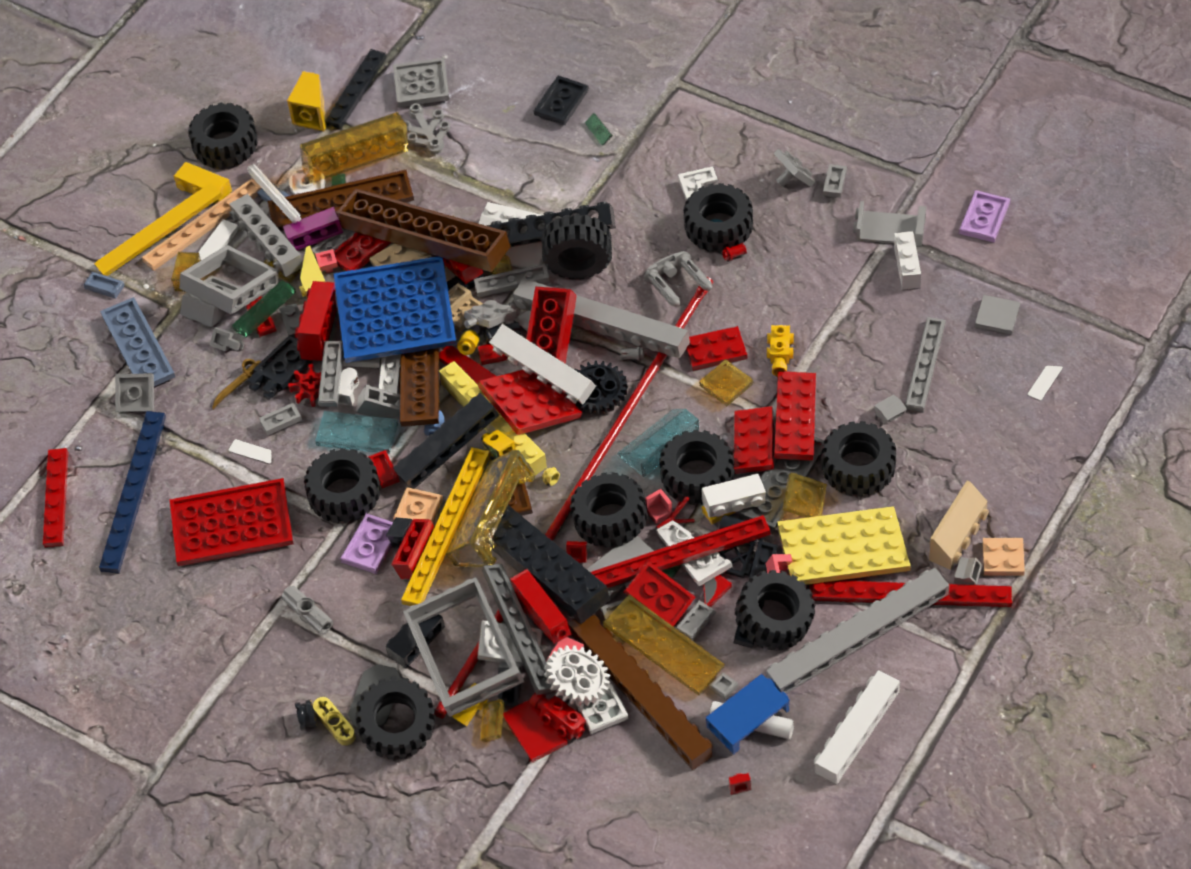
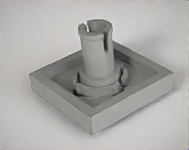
M777 149L774 155L787 168L776 179L782 187H785L794 176L810 187L816 182L811 177L813 175L811 171L806 167L804 168L801 165L802 162L796 156L793 157L787 150L783 152Z

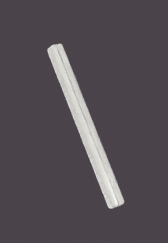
M255 164L248 166V173L293 223L300 221V214Z

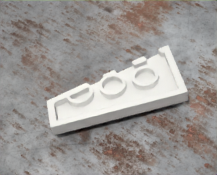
M673 520L656 530L657 535L667 547L694 538L689 531ZM717 552L681 565L697 585L701 586L730 569L732 562L722 558Z

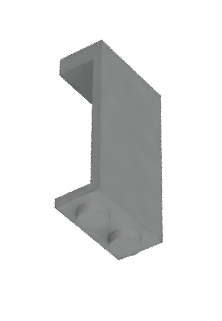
M860 201V208H856L855 219H858V221L854 222L853 233H856V241L894 244L895 233L913 231L916 246H922L926 220L925 206H919L918 215L864 211V201Z

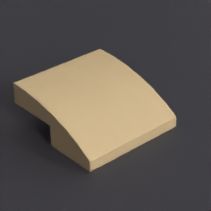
M457 283L448 293L454 328L461 332L466 328L464 322L467 319L464 318V311L483 303L472 297L471 291Z

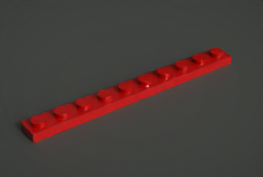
M762 515L591 571V573L603 582L607 588L634 579L647 561L662 571L771 535L766 519Z
M837 580L810 584L809 590L813 595L811 599L815 601L873 603L886 598L887 594L891 591L899 590L905 583ZM949 584V595L932 605L1012 607V586Z

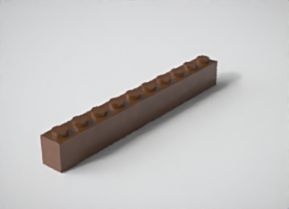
M593 614L582 624L578 623L575 619L568 622L571 636L577 642L584 644L586 653L591 650L592 657L598 655L597 661H604L601 667L608 668L606 674L610 675L609 678L692 771L712 758L713 746L710 740L702 737L698 727L694 723L691 724L687 720L685 713L674 706L670 696H665L662 693L659 684L652 682L647 671L644 668L641 669L637 665L635 658L625 652L623 645L613 639L608 628L601 626L596 615Z

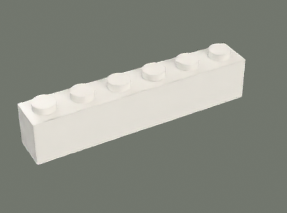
M503 324L489 342L494 347L493 351L500 356L505 354L508 356L507 360L512 364L517 365L519 363L523 366L522 369L530 375L532 373L536 374L539 381L545 385L547 382L553 385L551 387L559 394L564 392L567 394L566 398L575 404L577 401L584 404L596 387L590 379Z
M879 670L875 676L869 678L864 692L860 691L854 707H849L845 720L838 723L834 736L832 738L829 737L826 741L824 751L818 753L815 757L814 764L817 775L836 785L838 784L898 695L900 690L899 680Z

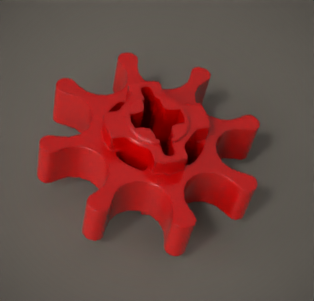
M309 364L310 371L307 374H300L297 370L294 371L295 379L299 381L297 383H289L288 386L291 393L299 392L295 395L297 404H300L303 399L309 398L311 406L315 407V400L319 397L321 372L316 373L313 364Z

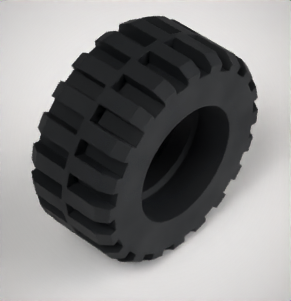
M223 102L218 103V105L212 104L206 109H201L200 113L193 117L189 124L188 135L195 157L204 165L208 164L209 167H218L219 169H224V167L232 168L233 165H240L243 163V160H248L250 154H253L256 150L258 136L254 119L249 111L242 108V106L228 102L227 104H223ZM219 133H234L233 135L224 139H213V137Z
M712 183L708 184L707 187H700L698 191L695 190L690 195L691 197L687 198L683 210L684 228L687 237L694 245L698 244L699 248L703 250L706 248L710 252H714V250L722 252L725 247L730 248L743 243V241H747L752 233L753 205L748 195L743 193L738 187L735 189L730 184L727 186L724 183H718V185ZM715 213H724L732 217L723 222H712L705 219L707 216Z
M574 214V216L564 215L563 218L559 217L554 222H550L543 231L542 260L545 266L555 275L558 274L563 278L569 277V279L590 278L596 273H601L611 262V232L598 218H591L585 214L584 216Z
M853 421L849 422L848 425L842 424L838 426V430L833 429L830 432V436L828 435L825 438L824 445H822L823 475L831 487L836 486L837 491L841 493L844 491L846 495L850 496L852 494H856L857 497H862L863 494H868L869 496L875 494L876 490L878 492L883 490L884 485L887 486L891 482V478L894 477L896 446L893 438L886 434L883 428H877V425L873 423L866 424L865 421H860V423ZM864 452L873 456L875 460L867 465L855 466L845 462L842 458L849 453Z
M693 430V432H682L680 436L677 434L672 438V441L669 440L665 444V448L660 453V477L666 492H669L671 497L674 499L678 498L680 502L685 497H689L687 502L690 505H695V503L703 505L702 488L734 480V459L731 447L728 446L724 439L720 440L719 435L715 433L713 435L710 434V431L704 430L699 432V430ZM694 460L706 461L713 465L712 469L702 474H689L680 469L684 464Z
M340 448L337 451L333 449L330 450V453L321 454L319 459H315L311 463L312 466L307 468L306 475L304 476V487L309 505L317 516H322V519L326 521L331 519L334 523H339V521L349 523L350 520L355 519L356 521L360 519V516L368 514L370 512L369 509H373L377 504L376 501L380 497L379 478L376 466H374L370 458H367L366 454L358 453L354 449H350V451L346 448ZM349 478L358 481L355 487L346 492L334 493L326 490L330 484L339 479Z
M612 472V474L601 473L600 476L594 475L590 477V480H585L581 483V487L578 486L574 491L575 494L571 498L570 505L574 526L578 535L589 544L594 543L598 547L605 545L606 548H610L612 545L621 546L622 542L626 541L628 543L633 540V536L637 537L641 532L640 529L645 527L648 513L643 490L634 479H629V476L624 474L620 476L615 472ZM618 504L624 506L620 511L612 515L603 516L595 514L599 508L605 505Z
M769 570V573L762 571L758 575L750 577L748 582L744 584L735 607V616H737L735 620L737 625L741 626V633L743 635L746 634L750 642L758 643L757 646L761 648L766 646L768 650H775V648L785 650L787 646L793 647L797 642H801L815 616V600L811 599L813 595L809 589L806 590L807 585L803 581L799 582L797 580L798 577L794 575L789 576L784 571L777 573L776 570ZM763 600L780 602L789 610L792 618L788 620L772 619L761 611L758 602Z
M390 677V681H385V678L379 680L378 685L371 684L368 687L369 691H364L361 695V701L357 703V712L355 713L357 731L362 743H366L369 751H376L377 756L383 757V755H387L388 759L394 760V756H400V759H405L408 753L411 756L417 754V749H423L426 746V741L432 737V730L435 725L433 702L428 697V692L424 688L420 689L419 684L415 681L411 684L409 679L402 677V681L397 680V677ZM399 703L408 706L414 712V723L407 730L400 733H389L382 730L376 723V715L386 705Z

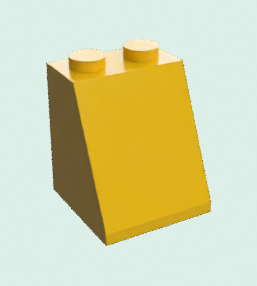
M303 71L287 100L292 125L325 131L324 96L319 74Z

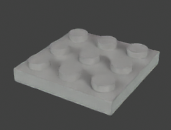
M444 58L393 65L398 107L409 106L415 103L424 104L450 100Z

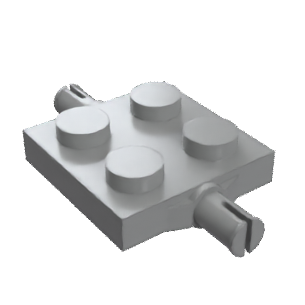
M488 300L482 305L473 306L471 309L464 311V318L467 319L464 325L466 328L477 325L491 328L516 318V304L511 302L510 304L502 305L494 300Z

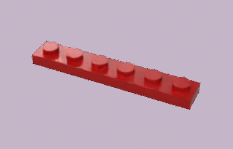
M67 448L48 450L43 528L44 548L64 546L68 471Z

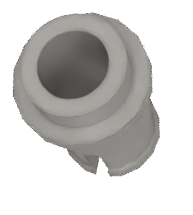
M640 346L628 349L621 348L620 353L628 354L620 355L621 360L637 359L640 361L644 359V348H640Z

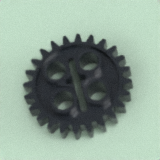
M595 360L594 365L587 362L586 367L580 365V370L574 369L590 379L596 386L584 404L578 401L575 404L578 408L582 407L583 413L587 409L590 414L596 411L599 415L600 410L607 413L608 408L614 410V405L620 406V401L625 400L624 395H627L628 384L626 376H623V371H618V366L612 368L611 362L606 366L604 361L598 364Z

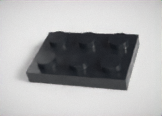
M558 75L533 110L534 115L566 125L589 91V85Z

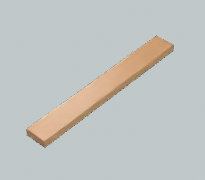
M253 178L141 257L142 261L155 271L220 224L223 219H227L231 211L229 203L246 194L252 199L256 198L261 186Z

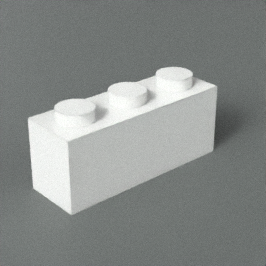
M913 231L895 233L894 249L902 290L920 288L921 271Z
M759 474L702 488V501L709 518L765 504L766 491Z

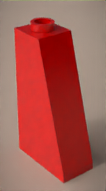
M528 569L510 578L523 612L554 644L571 635L566 618Z

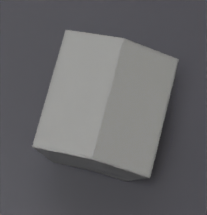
M894 394L874 405L876 415L881 418L884 424L905 414L907 410L902 401Z
M960 557L954 584L977 585L982 564L976 557L969 559Z

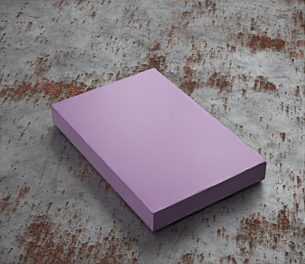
M975 190L959 229V234L994 243L1009 207L1010 199Z
M366 513L340 558L341 563L377 574L392 547L386 534L393 522Z

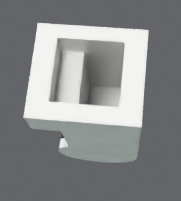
M346 368L341 372L339 404L353 406L355 401L353 391L358 387L359 379L357 371L353 368Z

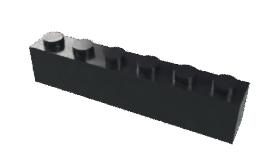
M479 393L467 405L459 409L453 417L444 422L438 430L430 434L424 442L415 447L409 455L401 459L393 469L409 488L415 489L499 416L498 412Z

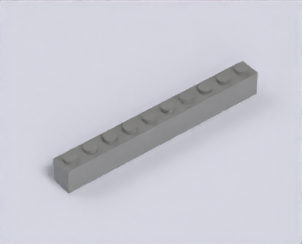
M523 278L513 293L516 306L531 311L535 286H549ZM577 295L572 325L677 358H681L690 343L688 330Z
M936 568L924 571L914 581L909 580L899 590H893L888 593L886 598L873 602L868 609L858 611L850 620L840 622L835 629L822 633L817 640L807 642L799 651L789 653L781 662L771 664L767 669V678H770L775 683L776 688L780 692L789 693L949 595V584Z

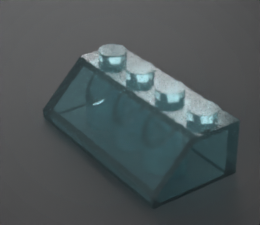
M686 408L673 409L620 450L617 455L641 476L645 477L660 465V453L665 448V444L669 440L672 441V438L677 434L680 436L685 431L693 432V430H699V419Z

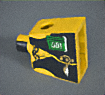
M495 430L491 434L485 433L482 435L481 442L484 445V449L490 451L489 460L504 476L521 467L515 443L512 439L499 430Z

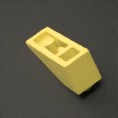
M310 246L306 247L300 277L302 286H299L302 297L306 296V298L307 290L311 288L313 281L325 282Z

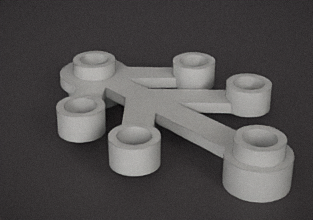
M417 103L412 104L409 108L410 117L416 119L421 128L411 126L409 121H403L400 124L402 132H409L407 135L408 143L425 146L431 154L441 153L444 148L442 140L450 130V123L448 121H441L444 118L443 111L441 109L434 110L433 119L428 126L423 117L422 106ZM439 124L440 131L435 137L433 133ZM417 135L425 136L428 140L418 138Z

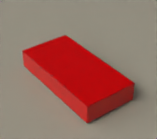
M386 450L368 456L373 461L374 466H376L381 488L400 482Z

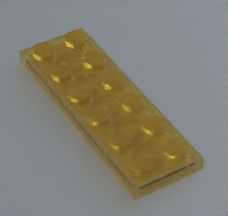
M628 595L604 621V627L698 696L701 695L724 668V663L631 595Z

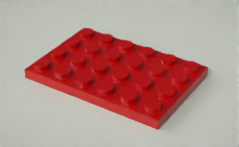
M284 478L169 499L178 566L294 545Z

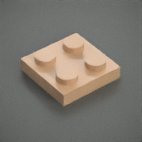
M983 538L984 576H1024L1023 538Z

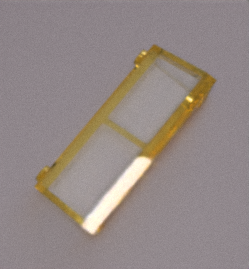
M511 450L489 462L446 552L447 557L454 566L484 567L495 564L497 559L492 557L491 551L495 549L496 545L492 541V537L517 484L533 482L536 476L519 450Z

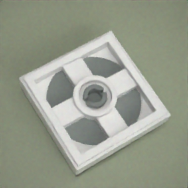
M612 683L608 685V689L601 700L597 699L595 704L590 702L587 706L583 701L581 706H579L577 701H575L580 714L586 719L585 724L590 734L628 719V714Z

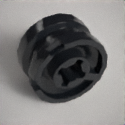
M311 699L306 700L305 703H295L301 731L306 730L307 727L316 728L317 722Z

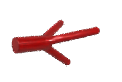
M685 497L682 502H679L671 516L657 525L656 528L659 529L672 520L676 523H694L695 519H674L687 503L689 497Z

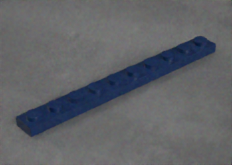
M146 411L100 562V572L120 573L165 423L166 415L163 412Z

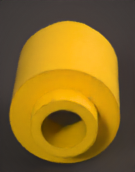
M473 330L465 331L457 343L459 352L464 355L474 353L479 343L478 334Z

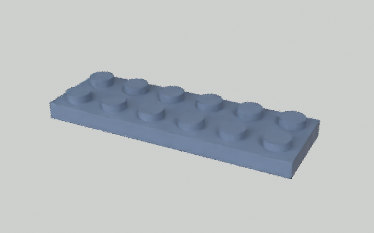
M134 297L100 311L132 374H154V386L175 378L172 367Z

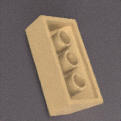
M966 481L930 538L929 561L949 570L952 569L954 564L959 563L962 556L961 552L969 547L971 536L977 534L981 520L984 521L989 513L987 500L970 481Z

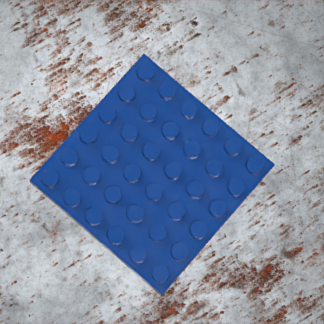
M437 256L333 273L345 363L457 345L442 257Z

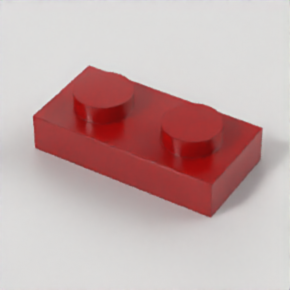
M491 344L478 346L482 365L506 361L508 356L505 354L500 356L493 351L494 347Z

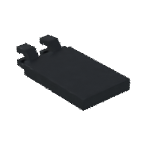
M289 335L253 369L254 374L248 379V383L251 384L249 389L255 392L262 386L263 382L266 383L262 388V391L265 392L263 397L270 400L276 395L277 390H283L295 379L294 371L297 370L301 373L314 360L301 359L300 351H297L298 340Z

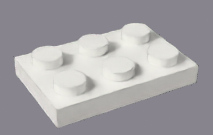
M482 620L478 659L500 663L506 662L488 621ZM498 623L515 662H521V666H524L506 625ZM531 628L540 647L542 631Z

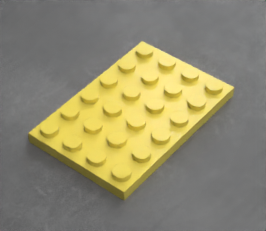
M894 506L777 522L784 554H791L792 563L787 566L789 576L794 575L798 577L797 580L799 582L803 581L805 584H814L910 571V562Z

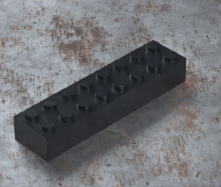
M503 502L475 525L479 539L519 573L528 569L549 598L578 623L582 624L611 600L607 586L506 502Z

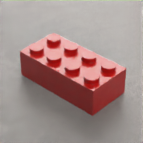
M313 281L311 288L307 290V301H304L303 314H300L299 317L300 325L296 327L295 337L298 338L297 351H300L301 359L323 361L325 341H329L338 310L335 282Z
M535 286L526 339L566 364L577 295L571 289Z

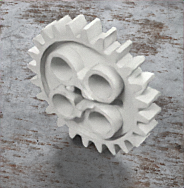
M574 645L570 650L568 646H565L564 650L558 648L557 652L553 651L552 655L549 656L544 667L546 670L544 676L548 677L546 683L552 684L550 690H557L556 696L563 695V701L568 698L570 699V704L577 701L579 706L584 701L588 706L590 702L595 704L597 699L601 700L606 693L610 683L608 681L610 675L606 674L608 668L601 667L604 661H597L598 655L592 657L591 650L585 653L584 647L577 650Z

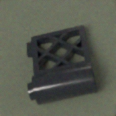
M723 515L719 529L744 522L745 520ZM764 537L741 544L750 546L749 551L742 555L737 549L741 545L718 552L724 559H727L724 553L734 549L738 556L729 561L733 564L740 560L743 564L741 571L734 570L731 567L723 573L744 578L745 575L749 576L752 568L750 560L758 541H762Z

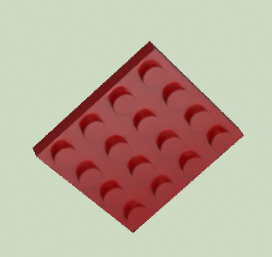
M524 370L488 378L478 383V388L517 435L581 418L582 411L575 403L566 398L567 394L564 392L559 394L551 388L553 385L548 382L545 385L537 379L538 376L532 373L530 375Z

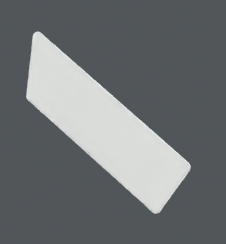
M1046 366L1028 392V395L1042 400L1063 367Z
M236 439L229 448L230 452L271 463V450Z

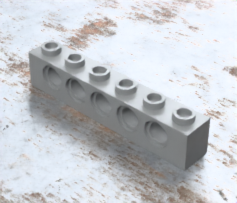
M248 194L229 203L231 218L234 221H238L241 230L247 232L251 241H255L258 250L264 252L266 259L269 262H273L274 268L287 277L302 268L303 262L299 252Z

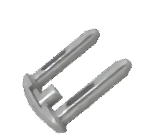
M684 251L657 261L647 268L644 275L645 281L651 282L666 301L674 307L680 305V299L660 277L664 273L668 277H673L676 275L677 269L683 267L703 290L710 291L712 289L711 281L694 264L690 254Z

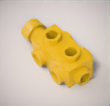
M771 325V333H767V344H770V347H767V359H770V364H772V374L777 377L778 371H787L789 359H793V348H790V344H794V333H790V326Z

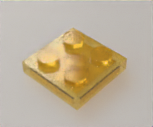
M724 360L701 379L699 385L727 407L753 385V379L729 361Z
M791 472L788 475L782 510L805 518L822 516L827 484Z

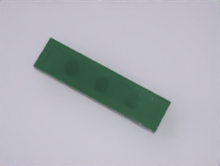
M281 280L232 325V329L247 338L296 293L295 288Z

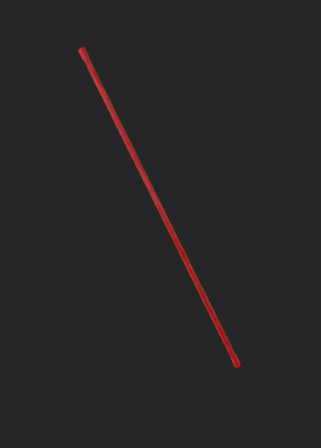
M698 286L694 296L677 321L676 327L685 328L708 291ZM658 352L545 533L550 540L553 541L571 512L570 505L571 498L575 494L574 491L578 486L581 487L582 482L590 480V477L594 475L667 357L666 354ZM498 609L494 616L497 623H502L503 618ZM479 641L448 689L450 697L459 693L478 662ZM440 700L434 710V715L443 719L447 712Z

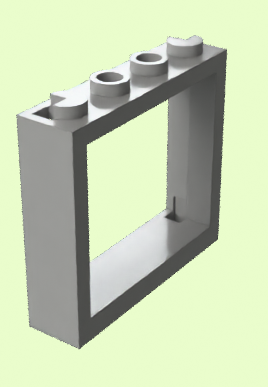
M228 245L180 273L181 290L231 315L277 286L278 281L277 269ZM225 263L256 277L231 294L201 280V278Z

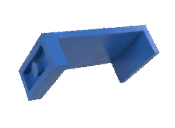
M760 674L705 717L706 727L734 755L740 750L739 742L781 709L786 713L790 711V699L786 693L780 692L776 688L775 683L770 678Z

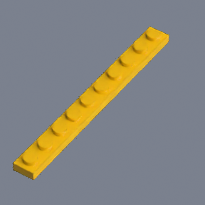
M471 447L401 599L403 605L413 606L424 602L490 458V451Z

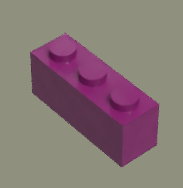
M334 207L303 218L296 223L283 226L288 241L296 250L343 233Z

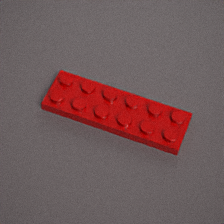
M778 371L774 458L813 460L816 373Z

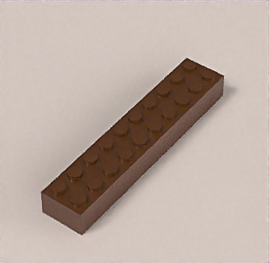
M355 189L336 212L341 227L489 272L494 270L510 249L506 231L360 189Z

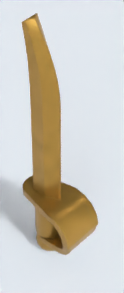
M244 360L242 362L243 373L217 395L212 409L214 410L221 401L254 374L253 369L261 361ZM251 364V366L246 370L245 367Z

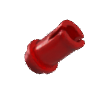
M744 243L730 248L725 247L722 250L723 258L732 261V258L747 254Z

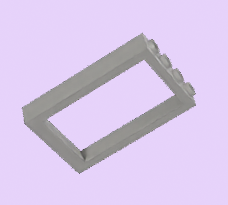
M477 577L468 579L454 588H449L445 592L430 597L426 601L413 605L403 611L449 717L524 682ZM477 596L509 669L450 697L419 627V623Z

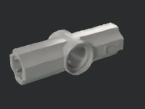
M288 586L281 595L282 600L299 614L303 622L310 624L319 634H326L330 630L333 621L315 605L312 598L306 597L295 586Z

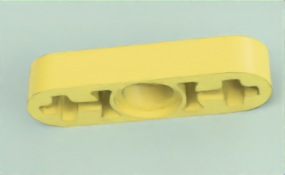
M320 697L316 699L313 703L315 715L341 745L352 744L356 738L353 727L328 698ZM321 705L323 707H326L328 712L327 714L322 708H319ZM336 717L340 719L336 725L329 724L331 718ZM342 728H343V731H344L346 734H349L348 737L342 736V732H341V729H342Z

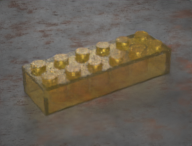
M398 112L300 144L302 169L310 183L409 151L407 126Z

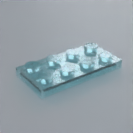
M324 411L315 443L316 446L377 453L386 450L387 454H390L398 427V419Z

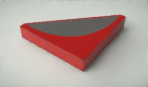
M720 574L704 583L705 604L712 607L732 587V583Z

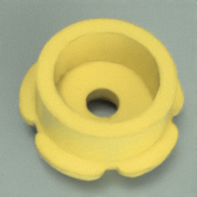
M555 467L547 468L542 475L543 482L546 485H555L560 477V473Z

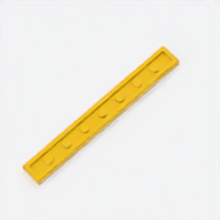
M210 182L94 263L96 268L102 275H110L221 198V192Z

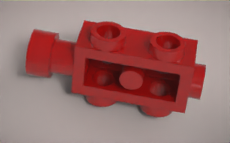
M535 692L532 695L529 703L535 708L541 709L539 716L545 725L553 726L557 734L562 738L566 737L571 740L573 737L578 739L585 731L586 719L581 714L577 713L556 695L550 700L546 698L545 694L536 695Z

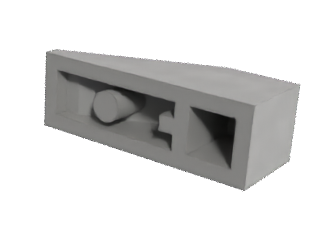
M366 385L358 396L357 412L372 417H400V394Z

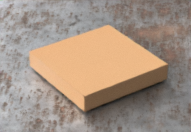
M406 487L393 519L395 520L396 517L410 518L412 520L430 519L434 523L443 501V495Z

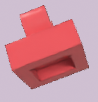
M333 249L315 254L320 270L326 271V274L333 272V268L338 267Z

